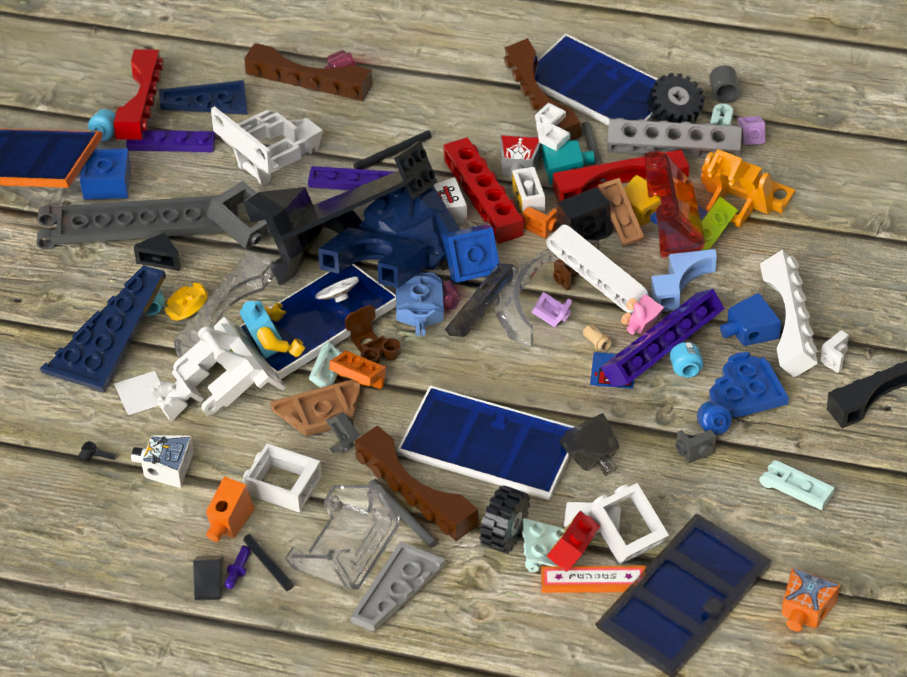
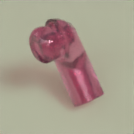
M448 280L442 284V288L446 293V297L443 298V308L453 310L457 307L461 296L453 282Z

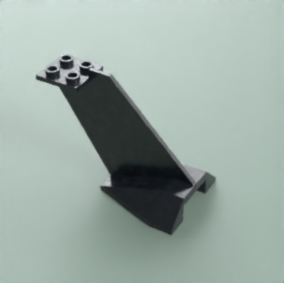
M417 141L394 158L399 171L314 205L306 187L257 192L243 201L251 223L266 220L281 254L279 259L270 264L279 286L296 275L323 228L322 223L406 186L411 200H414L438 182L421 141Z

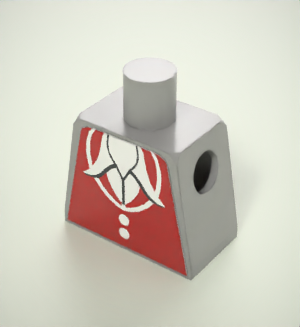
M500 135L502 174L509 176L510 180H512V170L534 167L536 171L542 156V143L539 142V138Z

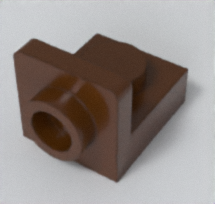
M561 259L554 261L553 278L555 282L566 291L571 289V277H575L579 273Z

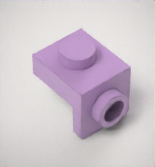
M543 292L531 313L551 326L556 327L560 321L565 322L572 311L569 309L572 300L568 298L562 304Z

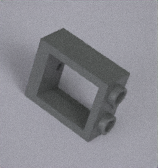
M242 181L212 199L207 215L246 249L252 244H258L266 235L272 234L266 220H262L249 228L230 211L256 193Z

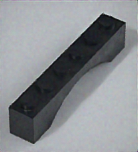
M907 361L897 363L886 370L878 371L871 376L861 380L858 379L844 387L832 390L828 393L826 409L842 428L862 421L869 408L879 398L893 390L907 386Z

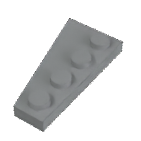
M399 542L352 613L351 623L375 632L446 566V559Z

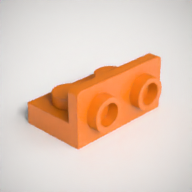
M344 351L330 361L329 369L337 372L340 376L349 377L362 385L373 386L378 389L384 386L385 366L349 351Z

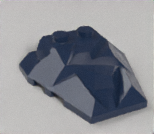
M406 186L375 199L365 209V220L358 227V230L427 245V267L425 268L432 270L446 258L442 234L460 230L434 186L414 200H411Z

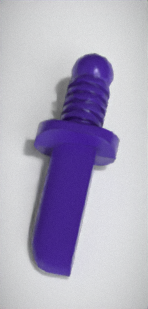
M243 545L234 564H229L227 567V572L229 573L225 581L227 589L234 588L238 578L246 574L244 565L250 555V548Z

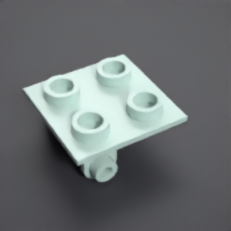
M523 518L522 536L525 541L523 544L524 555L526 556L525 567L530 572L538 571L542 564L558 566L546 556L565 528Z

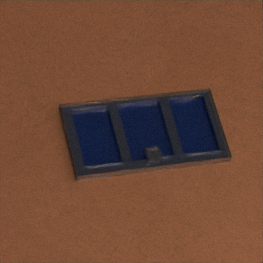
M695 514L595 625L600 631L668 676L675 677L771 567L772 560L699 514Z

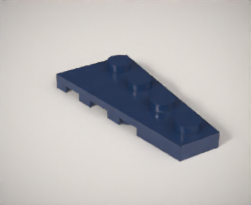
M244 80L159 89L161 110L211 112V108L216 107L222 113L248 114Z

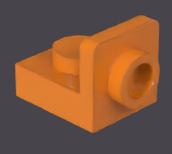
M529 206L523 211L525 219L524 229L545 239L557 230V209L554 208L548 215Z

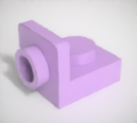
M760 116L738 118V127H742L744 145L765 143V122Z

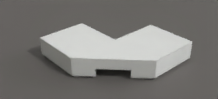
M547 103L535 115L539 142L555 151H558L570 139L569 132L557 127L566 117V111Z

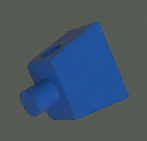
M760 293L730 307L727 323L720 325V332L723 338L735 335L744 346L780 338L781 321Z

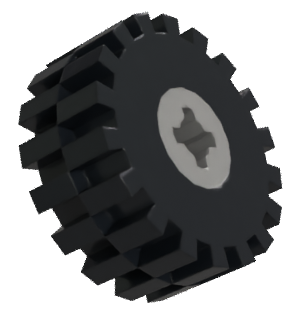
M669 73L668 77L663 75L660 80H656L648 95L647 104L649 105L647 110L648 112L652 111L650 116L652 119L657 118V122H690L694 124L705 104L703 103L705 96L701 95L703 92L702 88L697 89L698 83L696 81L690 82L691 77L689 76L685 79L682 78L683 74L680 73L676 77L674 73Z
M506 485L500 486L494 492V497H491L490 505L485 510L486 515L482 519L483 525L480 527L481 535L479 539L482 546L504 554H509L513 550L514 545L518 542V538L522 535L523 518L526 519L529 514L530 496L528 493Z

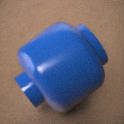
M708 401L698 409L697 422L704 431L712 430L715 435H721L730 428L732 416L729 409L720 402Z

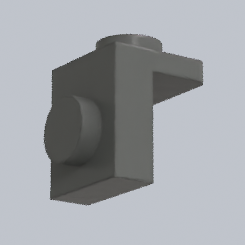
M340 412L326 420L339 439L330 448L332 453L337 451L344 453L355 445L353 441L360 436L353 426L352 419L345 415L344 412Z
M680 430L677 432L675 447L679 455L684 456L691 463L698 459L706 458L715 452L716 435L712 430H708L689 439L685 432Z

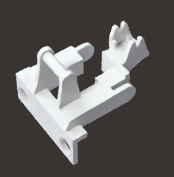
M216 107L211 108L213 131L220 135L223 141L234 149L238 167L248 171L258 179V183L262 186L269 184L272 172L300 160L301 155L307 152L312 154V149L316 151L319 149L323 130L308 118L287 120L278 112L273 113L270 110H266L236 124ZM280 135L286 137L268 147L259 142L264 138L271 140Z
M224 317L214 326V329L208 326L201 328L198 332L201 340L175 362L172 374L177 381L175 383L158 381V388L152 387L150 391L157 399V403L167 418L173 421L188 406L186 401L190 397L199 402L204 400L196 386L210 374L208 370L216 362L221 364L227 371L208 386L213 395L202 404V410L207 415L214 414L222 406L228 407L254 382L259 388H262L269 382L282 391L286 386L245 331Z

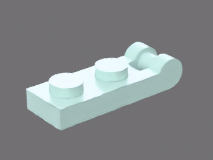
M776 460L771 462L768 466V472H764L759 479L764 487L778 489L820 510L828 503L835 487Z

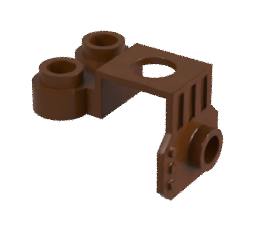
M368 305L347 315L345 318V328L350 331L351 341L361 352V357L378 364L380 363L381 356L388 360L398 358L401 353L400 342L394 338L386 339L384 336L378 338L372 331V321L376 317L374 306ZM364 339H372V341L363 344V346L361 345Z

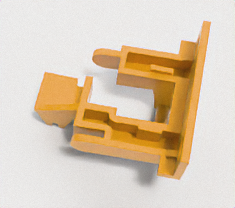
M719 149L715 153L709 152L702 167L701 181L705 184L706 190L714 194L707 205V212L720 196L724 199L729 193L747 200L740 214H735L730 221L738 228L743 226L754 209L765 214H769L772 210L783 213L795 193V189L772 181L771 175L766 172L763 174L761 167L745 162L742 158ZM779 190L787 194L783 199H776L773 195Z

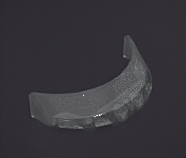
M587 240L599 250L598 240ZM549 248L514 266L501 280L495 295V313L504 328V333L511 340L531 347L533 344V325L522 310L519 294L543 264L560 259Z

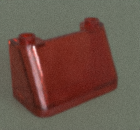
M653 151L644 153L648 197L651 198L655 195L661 200V204L656 209L661 258L669 257V254L702 250L705 246V237L693 183L664 152Z

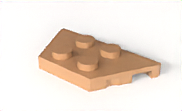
M351 379L271 401V410L306 437L332 430L326 420L334 414L344 412L354 422L361 384Z

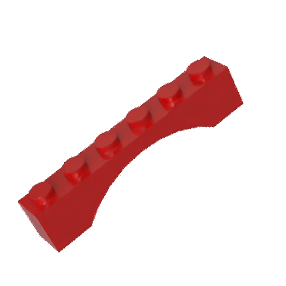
M134 49L131 58L133 79L140 85V88L129 102L116 111L114 118L116 140H142L144 131L148 130L151 106H154L155 101L154 94L158 92L157 82H160V71L164 69V60L160 58L159 50Z
M675 150L553 173V192L557 202H560L592 188H598V185L620 178L621 183H628L636 175L652 184L665 187L682 185L689 182V165L682 150ZM601 179H607L605 182H600Z

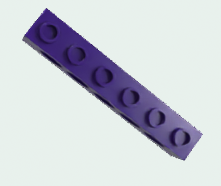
M714 289L698 292L603 364L601 369L611 386L616 387L629 384L669 353L674 346L682 343L723 311L725 308Z

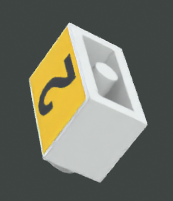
M529 167L512 170V190L520 213L523 215V211L529 206L545 214V195L535 168Z

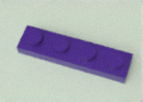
M147 130L144 131L142 140H127L126 148L128 151L213 152L216 135L214 131Z
M311 166L308 188L351 190L394 173V171Z

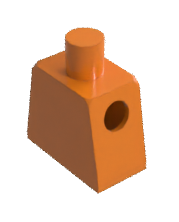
M225 476L223 477L206 511L211 525L206 536L210 540L219 542L223 534L229 537H236L253 513L254 506L246 484Z

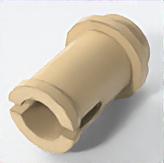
M591 324V327L588 325L584 329L583 336L594 344V348L597 351L605 352L610 349L612 341L609 335L603 334L593 324Z

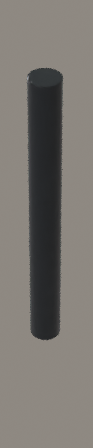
M429 130L354 163L353 167L354 169L369 167L406 150L417 141L424 142L432 138V134Z

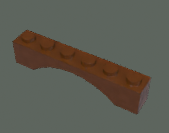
M527 38L505 47L506 56L503 57L507 69L511 68L515 82L521 84V91L525 97L528 96L532 110L539 112L547 103H550L566 111V117L557 127L570 133L569 140L582 137L580 121L572 108L553 101L538 87L535 81L538 69L537 53L529 39Z
M258 43L253 44L244 58L246 75L363 101L372 87L371 69L355 65L338 68L307 67L286 59L274 47Z
M378 425L355 440V456L362 465L368 466L377 478H382L388 483L394 492L401 494L410 506H415L420 510L428 521H433L439 526L443 534L449 535L455 541H458L479 525L478 508L461 494L434 490L411 477L397 458L394 449V439Z

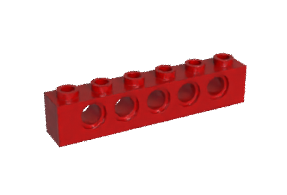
M468 137L444 144V162L484 223L493 227L497 243L501 244L522 237L523 226H525L524 216L522 213H518L514 201L507 197L504 186L499 185L495 173L489 170L485 158H481L477 146L475 144L472 145Z

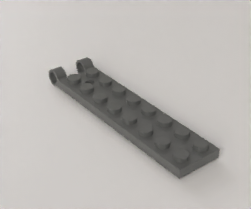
M219 195L56 207L42 206L38 209L39 224L51 226L57 221L56 230H39L37 232L36 244L40 249L48 250L53 248L55 244L151 238L164 232L167 236L223 233L226 231L207 215L211 200ZM237 205L236 207H234V208L231 209L230 211H231L232 213H234V214L238 217V205Z

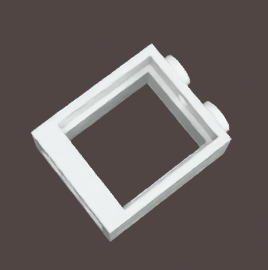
M266 444L263 450L257 453L252 467L244 473L243 483L247 485L251 497L300 513L322 478L321 463L319 460ZM271 466L300 475L291 491L262 482Z
M638 483L630 487L628 484H625L616 489L614 495L610 497L603 495L593 502L594 506L589 511L591 518L600 525L599 531L619 565L661 545L669 536ZM630 497L652 533L626 545L605 509Z

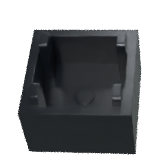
M597 187L557 202V229L565 224L590 244L610 236L611 203Z

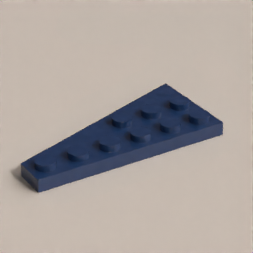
M143 265L124 284L125 288L116 297L112 296L107 301V306L100 312L97 311L72 336L73 339L64 348L60 347L55 352L56 356L48 364L45 362L40 367L41 372L105 392L165 280V272Z

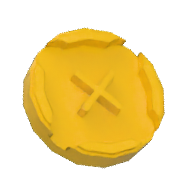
M192 283V287L183 286L168 298L166 303L168 307H165L164 311L171 320L185 319L193 315L205 304L208 299V292L201 283Z

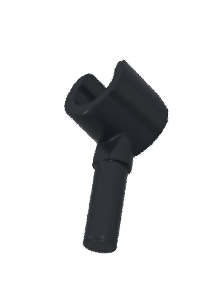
M92 441L85 442L79 453V457L83 460H90L93 455L114 460L116 455L97 449Z

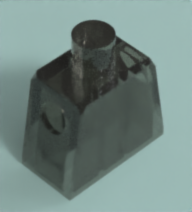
M603 413L567 430L559 440V444L583 470L588 471L598 466L603 474L608 476L617 469L611 458L620 447Z

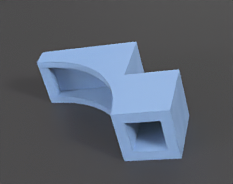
M715 249L669 254V274L652 276L651 279L652 299L664 307L662 312L673 311L679 307L680 293L690 281L701 275L716 272L717 254Z

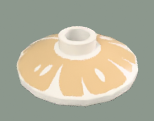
M352 277L337 282L318 292L315 297L316 299L334 298L336 302L345 300L349 297L347 292L359 282V278Z

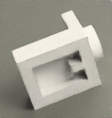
M842 330L823 344L820 361L825 366L837 373L842 370L844 355L848 350L849 335Z

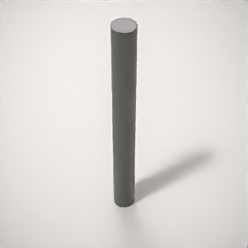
M583 122L582 128L589 151L594 152L595 163L593 165H600L602 161L590 122ZM601 179V180H600V182H605V181H607V179Z
M372 479L369 482V487L430 548L437 545L438 540L376 479Z

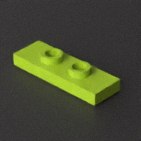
M720 196L682 247L688 252L709 250L738 210Z

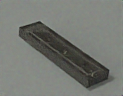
M498 263L444 329L449 336L465 337L471 332L474 324L485 315L487 308L492 302L497 300L499 293L512 281V277L517 273L518 270L513 264Z

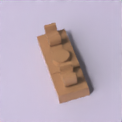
M620 178L598 185L600 192L611 203L610 219L622 247L644 240V235Z

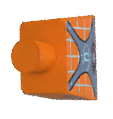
M793 567L782 608V615L789 618L787 626L793 631H801L804 624L813 628L818 627L837 603L840 584Z

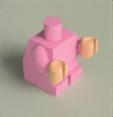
M646 294L642 296L639 303L635 298H631L627 302L626 308L629 310L635 309L632 315L628 312L625 313L621 318V322L625 325L628 324L627 331L630 334H635L636 331L642 334L659 321L664 307Z

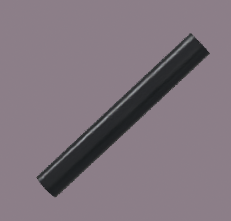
M251 534L246 535L243 539L245 544L284 590H291L294 586L291 580Z

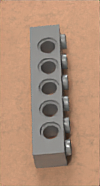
M623 118L609 119L607 153L654 155L682 150L686 158L706 159L709 152L715 153L719 149L740 157L742 127L732 124L720 126L711 123L692 124L690 122H651L644 119L637 121ZM627 134H634L635 136H633V137H628V136H626V135H627ZM650 135H655V136H657V137H656V138H649L648 136H650ZM676 136V137H678V139H675V140H674V139H671L670 137ZM693 138H700L701 140L695 141ZM715 139H721V140H723V141H722V142H716V141H714V140H715Z

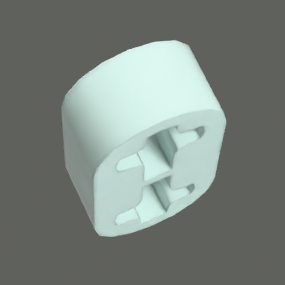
M728 104L716 105L713 109L710 123L720 126L731 124L733 108Z

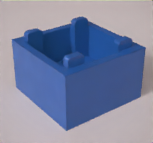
M94 149L81 169L80 184L83 200L128 198L131 175L128 149Z
M485 224L442 234L450 278L456 283L501 273L493 227Z

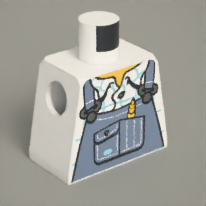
M154 435L150 438L146 449L133 448L131 460L132 462L142 463L143 473L146 478L181 488L194 453L191 436Z

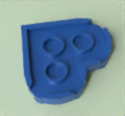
M741 352L730 356L728 362L723 366L722 377L715 380V384L709 391V400L723 404L729 409L732 417L745 416L787 405L789 401L787 393L769 362L764 357L759 359L758 357L750 356V352Z

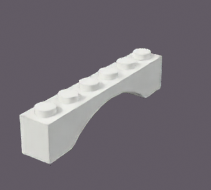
M781 250L762 262L760 267L763 281L775 291L781 293L785 303V327L777 346L780 367L795 378L818 364L816 357L817 348L813 343V330L808 320L810 315L806 309V297L802 291L801 284L803 282L798 272L799 263L794 256H789L785 251Z

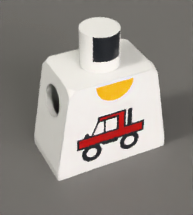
M455 177L434 184L433 186L455 222H467V205Z

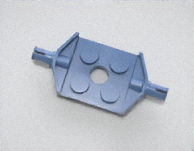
M420 271L401 287H395L396 320L415 326L417 336H420V330L421 336L426 334V326L443 321L442 279L435 273Z

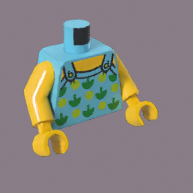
M248 301L243 305L239 313L265 359L277 352L286 353L287 351L293 356L299 357L306 348L303 346V342L295 338L290 345L288 341L282 340L271 320L279 321L287 313L281 310L283 305L276 303L270 309L263 306L261 301Z

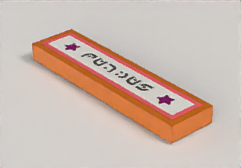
M541 566L542 593L646 592L645 566H572L568 572L559 566Z

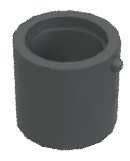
M723 65L711 71L709 81L714 99L720 103L735 101L741 91L735 69L731 66Z

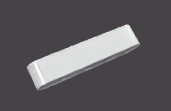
M565 224L561 225L546 240L548 248L624 311L628 313L635 311V309L629 310L626 308L627 302L631 298H635L639 303L644 294L648 296L647 290L571 227Z

